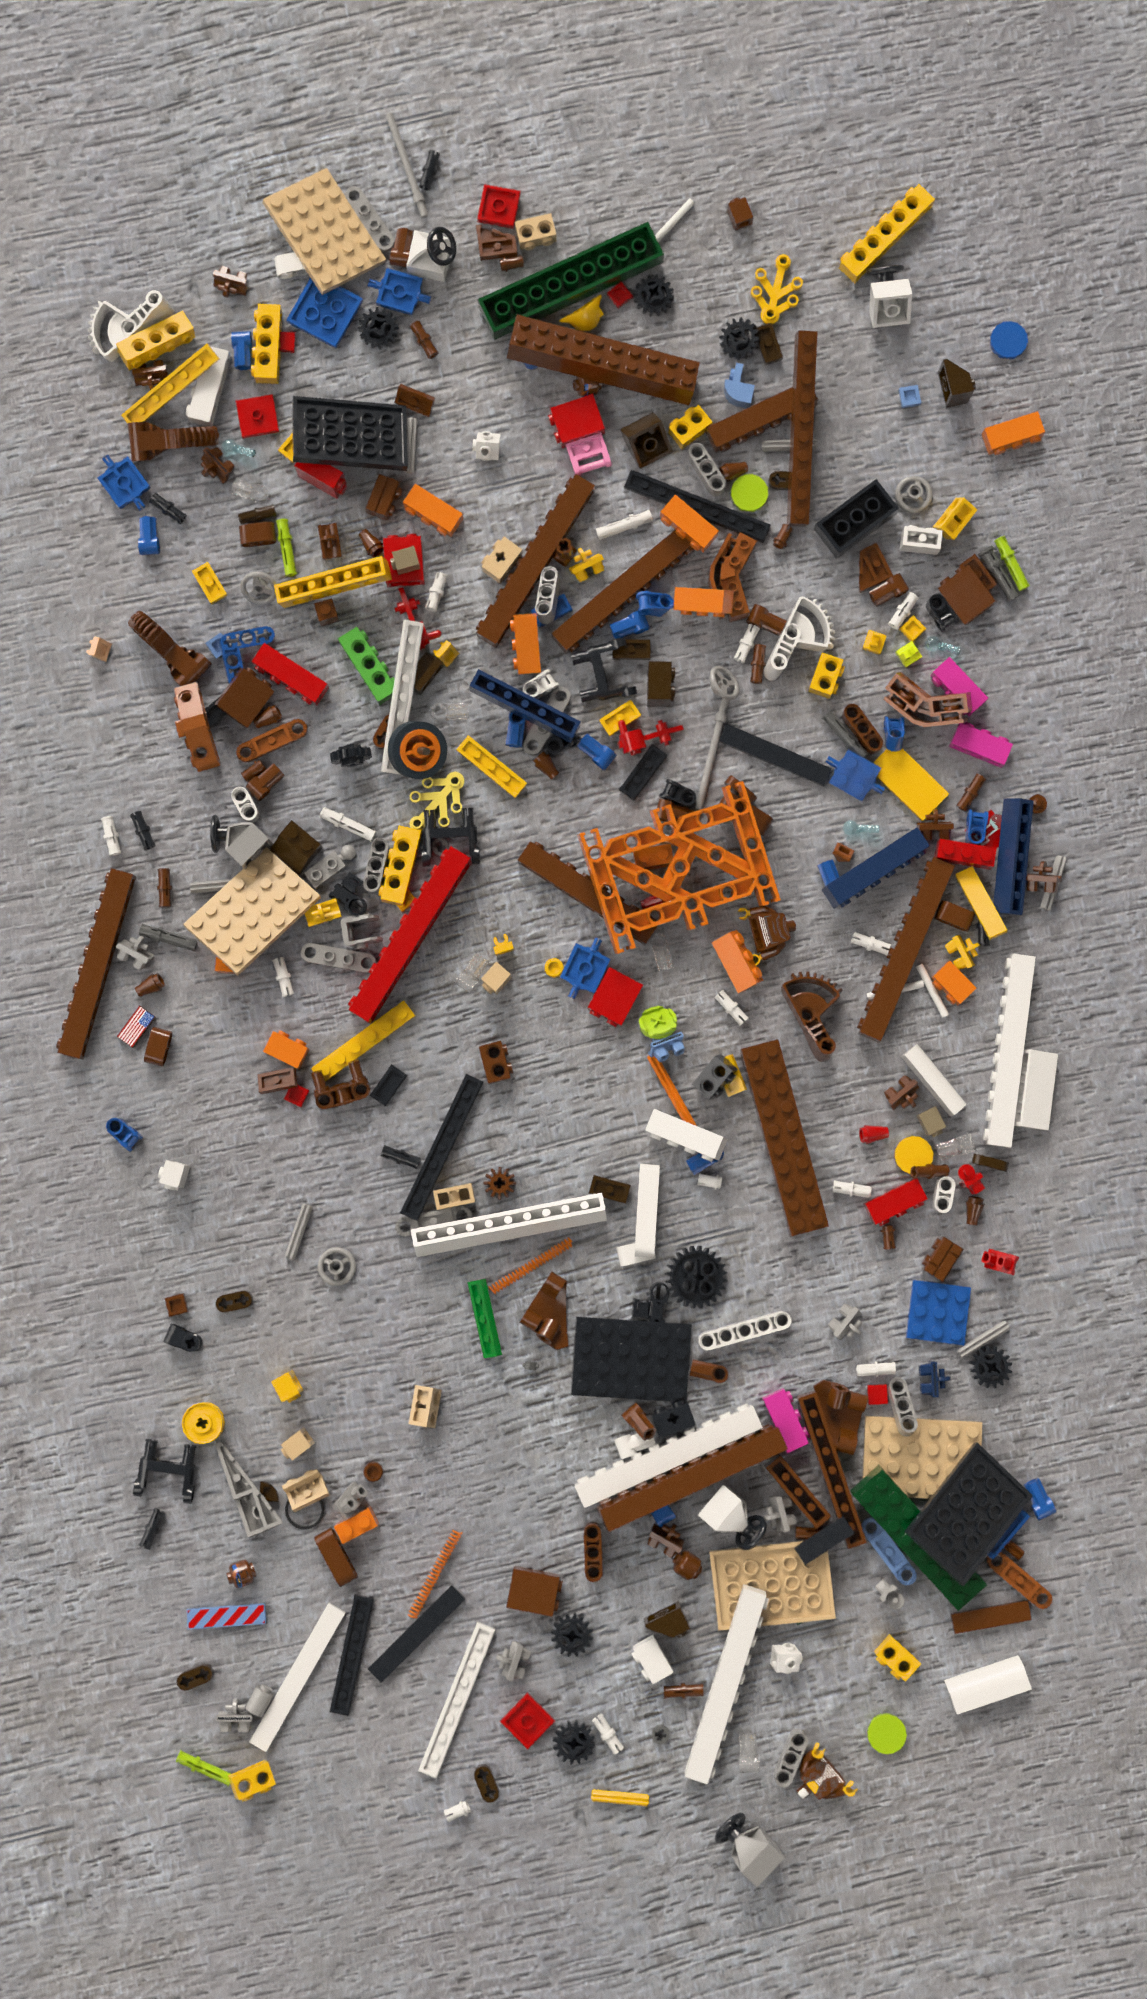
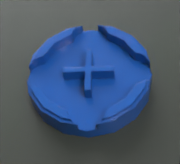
M1012 321L1002 322L997 325L990 337V347L993 353L1002 359H1015L1025 351L1028 343L1025 329L1020 324Z

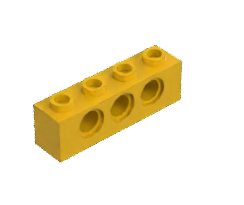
M258 304V310L254 311V321L257 322V329H253V340H256V347L252 348V358L255 359V365L251 366V376L255 378L256 383L279 384V332H282L283 314L281 305ZM266 323L272 324L268 329L263 328ZM266 341L271 342V344L268 347L262 346V344ZM265 359L270 360L269 364L267 365L261 364V362Z
M181 311L116 343L120 357L130 371L141 367L150 360L157 359L166 352L175 350L176 347L182 344L190 343L195 338V332L187 316Z
M400 825L398 830H394L392 841L395 843L393 849H389L387 859L390 860L389 867L385 866L383 878L386 879L384 885L380 886L378 896H381L382 902L404 907L422 836L421 830ZM403 843L409 845V849L405 852L399 850V846ZM397 862H403L405 864V867L402 870H396L394 868ZM393 880L400 881V886L394 889L390 887V883Z

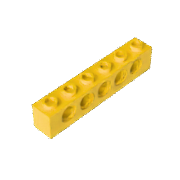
M920 184L915 188L911 187L906 192L905 198L902 201L898 200L893 205L892 211L889 214L885 213L880 218V223L876 227L872 226L867 231V236L863 240L859 239L853 245L854 249L850 253L846 252L840 258L839 269L855 284L868 269L933 207L935 198ZM907 205H914L915 209H910ZM899 217L903 221L897 222L894 218ZM886 230L890 234L884 235L881 231ZM874 243L877 247L871 248L868 244ZM861 256L864 260L858 261L855 257Z
M383 556L276 584L274 588L277 603L283 608L392 580L388 561Z

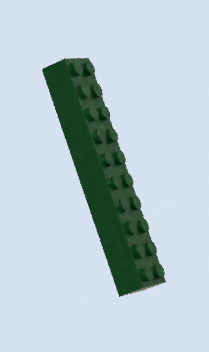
M645 222L479 298L478 308L493 339L496 340L513 332L517 315L540 320L608 289L621 281L623 282L664 262V253L649 222Z

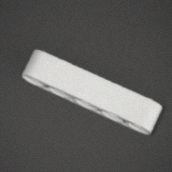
M640 1164L634 1256L654 1258L660 1165Z
M778 1311L703 1332L698 1338V1343L704 1350H712L784 1330L790 1326L791 1317L784 1311ZM778 1316H786L787 1322L785 1325H778ZM761 1320L768 1322V1328L764 1331L758 1328V1323ZM743 1325H747L750 1328V1332L746 1336H742L739 1333V1329ZM725 1330L731 1333V1338L728 1341L721 1339V1333ZM711 1336L712 1344L704 1346L702 1344L703 1337Z

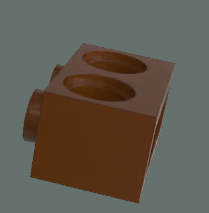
M501 1041L479 1046L488 1084L511 1079L510 1074L514 1073L511 1062L507 1063L505 1056L509 1055L506 1044L502 1045ZM491 1048L499 1049L500 1054L497 1058L489 1056ZM497 1066H502L505 1070L504 1074L500 1077L494 1075V1069Z

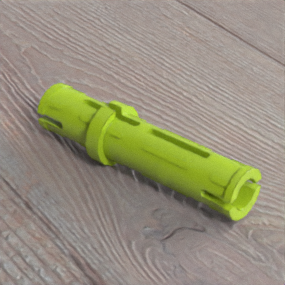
M288 519L276 520L279 534L277 539L281 545L285 577H293L297 575L291 542L293 537L290 535Z
M1005 535L994 540L1001 554L1000 558L1004 560L1018 591L1020 592L1030 587L1016 560L1015 551L1009 546Z
M180 1750L175 1761L176 1763L178 1762L191 1768L192 1772L197 1771L229 1787L228 1775L231 1773L201 1760L199 1756L196 1758Z

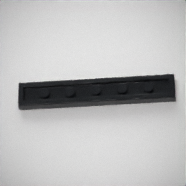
M726 724L719 740L722 744L823 787L832 769L729 724Z
M451 1585L368 1667V1670L382 1683L466 1598Z
M354 1595L329 1711L331 1713L349 1716L374 1600L372 1597Z

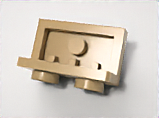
M317 1469L309 1470L299 1478L290 1479L282 1486L294 1512L330 1495L324 1478Z

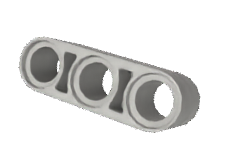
M695 443L691 445L688 453L689 462L707 491L714 497L721 496L726 484L724 477L702 444ZM694 451H699L702 455L700 457H694L692 453ZM709 467L712 471L704 473L702 468ZM717 482L720 483L722 487L719 489H715L712 487V484Z
M551 566L544 568L541 572L535 606L538 620L542 624H550L554 620L560 589L558 571Z
M376 838L371 844L363 881L364 888L370 894L378 893L380 886L383 884V873L387 865L390 849L388 842L384 838ZM379 843L386 845L385 850L382 852L376 851V845ZM376 861L382 863L379 870L372 869V864ZM371 880L378 882L377 887L374 889L368 888V882Z
M894 1378L887 1387V1393L897 1429L902 1436H911L917 1429L918 1423L905 1380ZM892 1385H899L902 1391L895 1392ZM899 1403L905 1404L906 1407H907V1410H906V1411H901V1410L898 1408V1404H899ZM903 1422H909L912 1425V1429L906 1430L903 1427Z
M796 1728L789 1733L774 1769V1779L780 1787L785 1788L792 1783L807 1747L808 1739L805 1732L801 1729ZM797 1735L803 1736V1741L799 1744L793 1742L794 1737ZM788 1754L796 1755L795 1760L792 1762H787L785 1759ZM785 1772L788 1774V1777L785 1780H779L778 1775Z

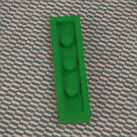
M486 1278L467 1282L483 1357L502 1355Z

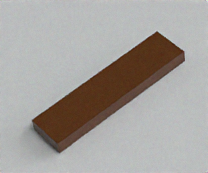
M1027 1599L950 1613L954 1634L1032 1620Z

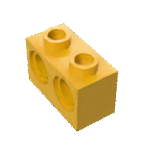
M697 405L695 408L693 406L685 411L683 417L680 419L675 418L669 424L668 433L681 450L706 433V428L713 423L700 405ZM698 417L701 419V422L694 423L692 419ZM682 428L685 429L687 433L684 435H680L677 432V430Z
M955 498L933 528L943 530L942 536L945 539L954 540L976 513L977 509L965 498Z
M822 652L808 692L830 699L832 694L835 695L839 686L836 683L837 677H842L845 666H842L843 659ZM833 664L835 671H828L826 665ZM826 681L829 684V688H821L820 682Z
M293 1370L271 1381L281 1402L287 1400L290 1403L301 1396L300 1392L303 1391V1388Z
M890 1634L874 1651L877 1655L875 1659L883 1667L887 1664L892 1669L890 1673L898 1680L902 1678L906 1682L921 1665L919 1660ZM887 1648L894 1650L893 1655L890 1657L884 1656V1651ZM901 1662H908L906 1670H899Z
M266 1760L228 1775L235 1798L242 1800V1802L252 1799L253 1794L257 1792L261 1794L266 1793L272 1789L271 1786L276 1785L271 1768ZM260 1773H265V1781L262 1783H258V1775ZM242 1781H247V1788L244 1791H240L239 1784Z

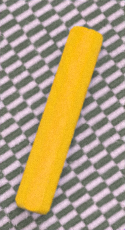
M593 1789L591 1801L648 1806L649 1795Z

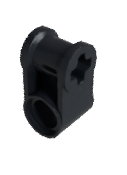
M934 594L929 598L926 603V609L941 632H944L945 628L951 624L959 622L956 613L949 606L943 595ZM932 600H937L940 603V608L933 607Z
M576 734L572 743L553 735L547 740L546 752L551 757H557L578 744L582 738ZM552 743H556L559 745L560 748L556 751H553L550 749L549 745Z
M666 779L665 782L667 784L663 792L659 794V797L687 809L694 807L696 804L695 792L676 781ZM685 795H691L693 800L690 803H685L682 798Z
M173 1323L170 1324L163 1340L166 1344L188 1352L198 1351L203 1346L201 1336ZM194 1339L196 1346L191 1347V1343H189V1340Z

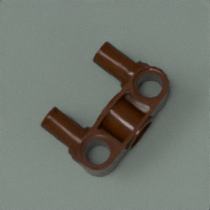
M359 1059L348 1062L352 1075L350 1082H343L329 1087L326 1086L322 1070L311 1073L315 1086V1102L320 1109L346 1105L364 1099L369 1095L370 1084L368 1078L363 1075ZM363 1084L367 1090L364 1093H359L356 1087ZM327 1095L330 1101L328 1103H321L319 1097Z

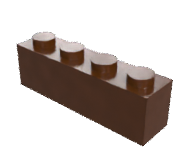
M777 1454L764 1465L816 1529L831 1517L829 1512L780 1454Z

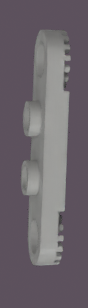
M355 186L348 188L345 192V197L377 247L383 253L391 251L394 248V238L363 191ZM355 192L360 197L358 200L352 201L349 199L350 194ZM382 238H387L390 240V244L382 246L380 241Z
M557 687L553 690L546 704L564 712L570 702L569 690L565 687ZM563 692L567 698L565 701L559 702L555 698L556 694ZM534 724L523 743L525 752L532 756L539 754L551 733ZM530 741L538 743L536 750L531 751L528 749L527 745Z
M308 943L301 949V956L306 962L369 973L370 968L365 969L362 967V960L369 958L372 960V965L373 963L377 964L375 957L368 953ZM314 948L316 950L315 957L307 958L305 955L306 950Z
M458 1206L422 1213L418 1222L409 1217H402L396 1222L395 1229L401 1236H411L412 1229L459 1221L457 1213L460 1210L467 1212V1219L472 1218V1213L468 1207ZM403 1221H407L411 1225L408 1232L400 1230V1224Z

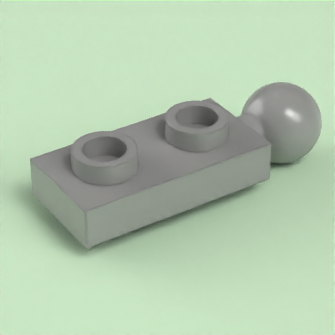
M344 846L339 855L336 851L331 852L304 873L315 889L346 867L343 862L344 860H352L355 857L356 851L353 846Z

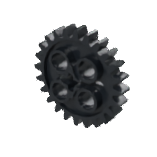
M690 1246L689 1251L687 1248H682L683 1254L676 1252L678 1258H671L673 1265H667L671 1269L670 1272L665 1273V1275L670 1276V1279L666 1280L665 1283H671L667 1290L674 1291L671 1297L678 1296L677 1303H681L684 1300V1307L690 1304V1307L695 1309L697 1304L698 1308L702 1309L703 1303L709 1307V1300L717 1302L715 1296L722 1297L719 1290L726 1289L722 1285V1282H728L727 1279L723 1278V1275L727 1274L726 1271H722L725 1264H719L721 1257L714 1258L716 1252L712 1251L709 1254V1248H705L703 1251L702 1246H697L696 1250L694 1246ZM687 1261L692 1265L691 1270L688 1272L684 1267ZM706 1263L710 1266V1271L707 1274L703 1271ZM693 1275H698L699 1279H693ZM686 1280L689 1282V1289L687 1291L682 1288V1284ZM703 1283L708 1285L706 1293H703L701 1290Z

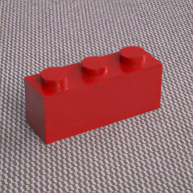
M939 839L936 842L934 857L947 863L991 870L994 867L997 848Z
M916 1178L863 1205L873 1225L879 1224V1226L890 1222L889 1218L894 1215L898 1218L907 1213L906 1210L911 1207L917 1209L923 1206V1201L927 1200V1197Z

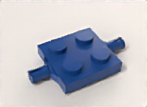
M387 268L381 282L369 279L368 287L378 289L379 295L376 305L413 316L415 306L419 301L430 304L431 296L421 294L423 278Z
M106 455V458L103 457L102 460L108 468L105 473L98 477V480L121 510L133 502L139 511L142 510L141 506L144 509L146 505H144L140 497L151 487L130 458L127 456L122 461L114 463L109 455Z
M849 749L839 761L830 756L827 758L828 760L825 763L835 768L834 775L829 781L830 784L860 801H863L865 795L871 789L882 795L885 787L876 783V777L881 767Z
M595 937L591 947L575 944L560 976L561 979L573 986L568 997L575 999L579 990H587L595 994L611 960L598 951L602 943L601 939L598 941V938Z

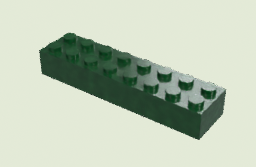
M877 1465L850 1490L856 1500L957 1611H960L987 1586L984 1579L976 1571L964 1586H960L904 1532L921 1510L880 1465Z

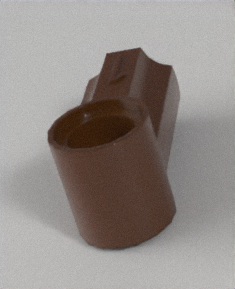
M397 228L394 248L391 249L390 265L407 268L413 239V231L408 228Z
M559 539L556 542V553L553 555V558L560 565L566 567L577 553V550L572 546L569 539Z
M898 573L886 580V583L869 591L871 601L877 607L892 598L902 596L910 589L901 574Z
M758 604L753 605L746 620L747 624L755 625L777 636L781 635L787 622L769 613L768 609Z
M273 763L260 776L251 779L245 788L257 801H261L285 775Z
M659 799L657 808L660 809L657 814L660 821L667 822L668 819L666 811L662 810L661 807L671 804L676 822L680 816L694 812V810L677 806L675 803L664 799Z
M693 1359L689 1376L723 1383L728 1378V1370L723 1365ZM723 1369L725 1377L717 1379L714 1376L715 1370Z
M636 1402L621 1414L644 1441L650 1440L655 1436L656 1428Z

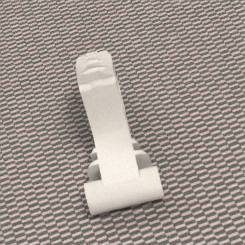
M156 290L150 291L146 296V301L142 305L140 304L130 315L125 314L107 301H98L100 306L99 308L94 307L96 313L90 314L93 320L88 321L92 327L87 328L90 333L88 339L91 341L92 351L94 354H102L106 360L113 362L120 356L116 343L173 316V307ZM111 310L115 314L110 319L108 325V338L113 347L105 353L100 341V330L105 316ZM134 327V330L128 333L129 329Z
M802 596L797 600L764 667L763 674L766 679L773 681L780 676L787 666L794 648L817 652L833 649L834 644L832 642L835 641V637L832 635H834L835 630L830 628L834 626V623L828 622L831 616H825L827 610H821L822 604L816 605L817 599L811 601ZM798 605L807 608L817 617L823 629L824 644L814 642V627L805 615L796 611ZM787 631L792 632L795 637H789Z

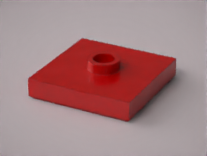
M484 184L477 222L514 229L521 191Z
M273 394L235 400L242 439L279 432Z
M527 1692L500 1722L528 1750L555 1722V1719Z

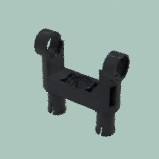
M625 637L590 646L586 651L571 653L572 659L580 657V659L572 661L573 665L589 661L592 663L597 682L596 688L580 691V696L589 695L581 697L582 703L595 699L603 701L637 694L636 686H624L609 690L601 657L603 652L616 650L620 646L626 645Z
M461 808L463 825L456 828L436 827V811L430 810L429 818V810H423V867L431 866V839L469 837V853L472 856V864H480L477 827L474 825V808H468V816L467 808Z
M146 1439L144 1456L140 1458L138 1477L133 1487V1496L142 1497L144 1488L147 1485L148 1471L185 1475L182 1495H184L183 1503L192 1504L196 1470L194 1457L197 1446L184 1444L183 1459L179 1463L155 1458L158 1440Z

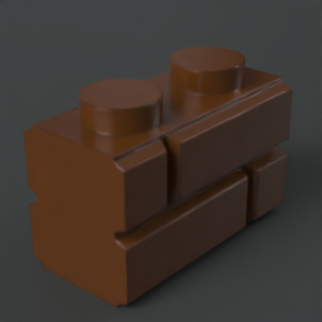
M378 474L365 508L366 513L388 521L389 516L392 517L396 509V506H394L395 500L400 499L403 489L400 488V482Z
M941 1237L934 1241L931 1247L934 1250L930 1256L927 1254L921 1264L924 1265L922 1267L923 1271L944 1282L964 1249L946 1237Z

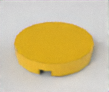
M910 1136L898 1143L894 1158L896 1165L902 1171L911 1174L912 1166H925L932 1163L933 1151L931 1145L925 1139Z

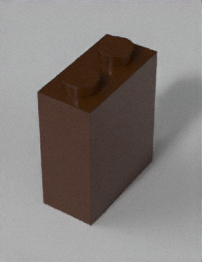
M962 565L955 571L956 575L952 578L948 576L940 582L941 586L938 590L964 625H968L996 604L997 601L970 565Z
M241 668L214 704L244 728L249 727L274 693L271 689L272 685L264 679L260 681L256 678L257 673L250 668Z
M514 1566L506 1608L552 1617L553 1611L557 1612L559 1605L556 1595L562 1589L563 1581L559 1580L560 1575Z

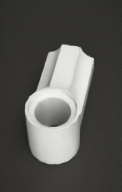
M637 1433L633 1435L628 1434L614 1440L621 1459L636 1454L637 1451L656 1444L654 1437L644 1441Z

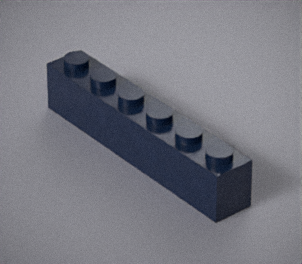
M479 669L469 685L470 692L572 743L580 728L581 721Z
M1021 798L1003 799L993 902L998 914L1023 915L1033 800Z
M916 827L826 885L822 892L834 909L838 906L843 908L851 903L850 898L854 896L859 898L865 894L867 887L874 888L881 883L880 879L884 876L887 879L897 873L895 869L898 867L903 869L912 863L910 861L912 858L916 857V859H919L925 855V850L930 845L918 827Z

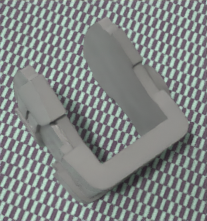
M370 913L356 918L354 916L343 918L341 920L344 944L352 948L357 947V950L368 948L370 944L383 942L382 937H369L355 941L352 926L380 920L379 916Z

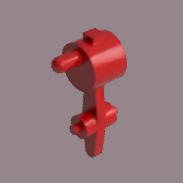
M400 587L398 590L402 602L396 603L395 613L399 612L400 615L407 613L409 620L415 621L412 611L418 609L417 605L420 602L419 600L415 601V598L407 599L404 588ZM423 624L420 650L424 649L425 645L430 644V640L441 637V631L436 630L427 633Z
M620 720L618 727L621 735H619L620 741L617 743L619 749H623L624 754L630 753L631 756L642 753L641 750L647 747L645 743L647 740L659 737L661 744L664 743L665 746L670 745L669 741H672L670 734L683 731V725L668 728L667 722L658 720V724L655 725L657 732L643 735L642 729L628 732L625 721Z

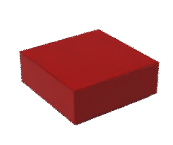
M622 281L607 292V296L618 309L633 298V295Z
M279 332L280 352L295 353V332Z
M298 1085L296 1088L288 1089L284 1100L302 1108L310 1090Z
M887 1384L867 1385L868 1405L888 1404Z

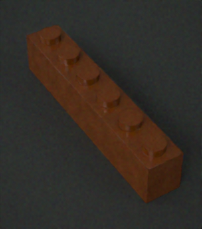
M793 387L707 427L706 435L715 453L719 451L725 452L736 443L742 444L748 440V437L753 435L755 437L759 436L767 428H776L784 420L788 419L790 421ZM816 394L814 400V409L816 408L818 402Z

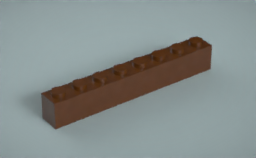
M530 841L518 858V863L603 918L591 877L584 872L582 875L576 871L577 868L571 863L567 862L565 864L561 862L560 856L554 852L549 854L544 850L545 847L537 841L535 843ZM606 886L602 888V894L609 896L610 893L607 892L609 889ZM620 896L625 915L640 910L633 904L629 906L624 903L625 899ZM650 916L651 920L657 921L655 918ZM615 923V927H617L620 930L623 929L621 923ZM658 925L642 931H635L630 928L632 937L645 946Z
M814 1390L798 1395L796 1398L836 1518L839 1519L844 1515L855 1532L844 1540L845 1545L850 1549L865 1544L867 1541L817 1392Z

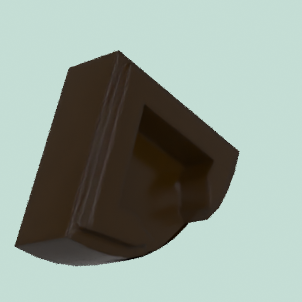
M260 1481V1493L267 1502H279V1495L275 1487L266 1481Z

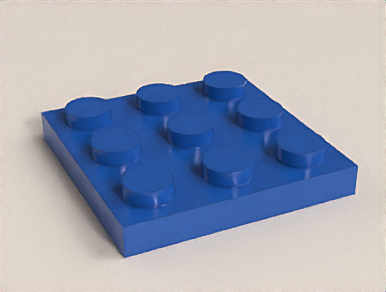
M310 278L286 321L288 324L336 349L363 303V298L340 286L322 295Z
M912 1280L906 1338L964 1345L971 1287Z

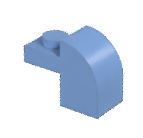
M736 363L735 369L731 368L729 380L725 379L724 395L732 405L747 409L751 405L755 385L740 382L744 364Z

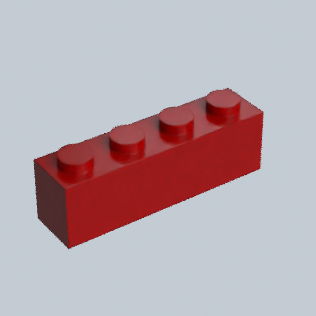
M266 643L261 646L252 660L255 666L254 669L262 675L264 673L271 676V681L277 685L282 683L286 686L288 692L293 695L299 694L302 696L301 700L310 706L312 703L317 706L329 689L328 683Z

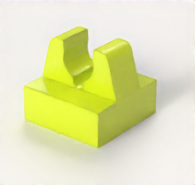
M912 641L895 652L905 668L922 658L921 653Z

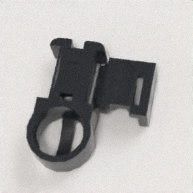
M349 872L341 884L337 883L334 886L335 889L329 893V898L334 897L345 905L343 908L353 916H360L366 913V901L354 894L357 892L355 891L357 886L363 884V880ZM354 900H360L363 904V908L357 903H355ZM351 905L359 909L361 912L353 913L351 910Z
M655 1282L650 1287L649 1300L640 1302V1299L633 1298L631 1315L647 1318L650 1322H665V1319L662 1318L664 1303H668L670 1291L667 1290L668 1286L663 1282ZM661 1285L666 1288V1295L660 1299ZM657 1286L656 1298H654L653 1290Z

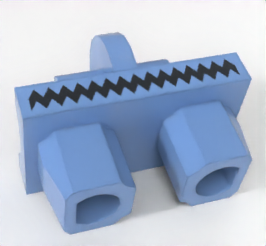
M682 1032L662 1039H652L653 1042L650 1044L651 1050L648 1051L650 1057L655 1056L659 1062H663L669 1058L667 1051L672 1050L675 1056L683 1054L685 1047L682 1042L684 1037Z

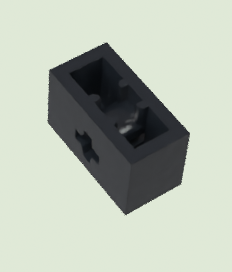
M681 1400L672 1403L673 1407L665 1409V1406L654 1410L651 1416L659 1438L696 1425L688 1402ZM671 1413H673L675 1416L678 1415L675 1423H672L671 1420H667L668 1418H670Z

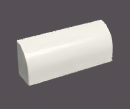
M918 1044L901 1056L949 1116L955 1115L966 1105L965 1101Z
M1031 1049L1024 1050L1014 1126L1049 1130L1058 1054Z
M1018 1655L944 1680L956 1714L1031 1690L1026 1671Z

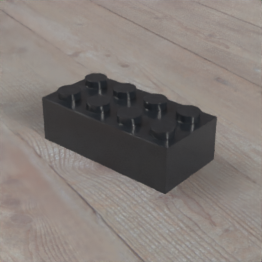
M875 479L815 524L814 530L837 559L897 515L899 507L879 481Z

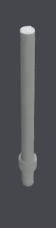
M388 113L386 118L413 193L414 204L417 205L421 218H426L428 213L424 204L423 193H420L393 113Z
M726 699L721 700L719 712L715 716L716 724L695 805L697 810L703 809L723 723H726V711L729 700Z

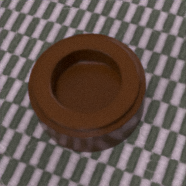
M378 1462L368 1463L363 1471L364 1477L370 1482L378 1481L383 1475V1467Z

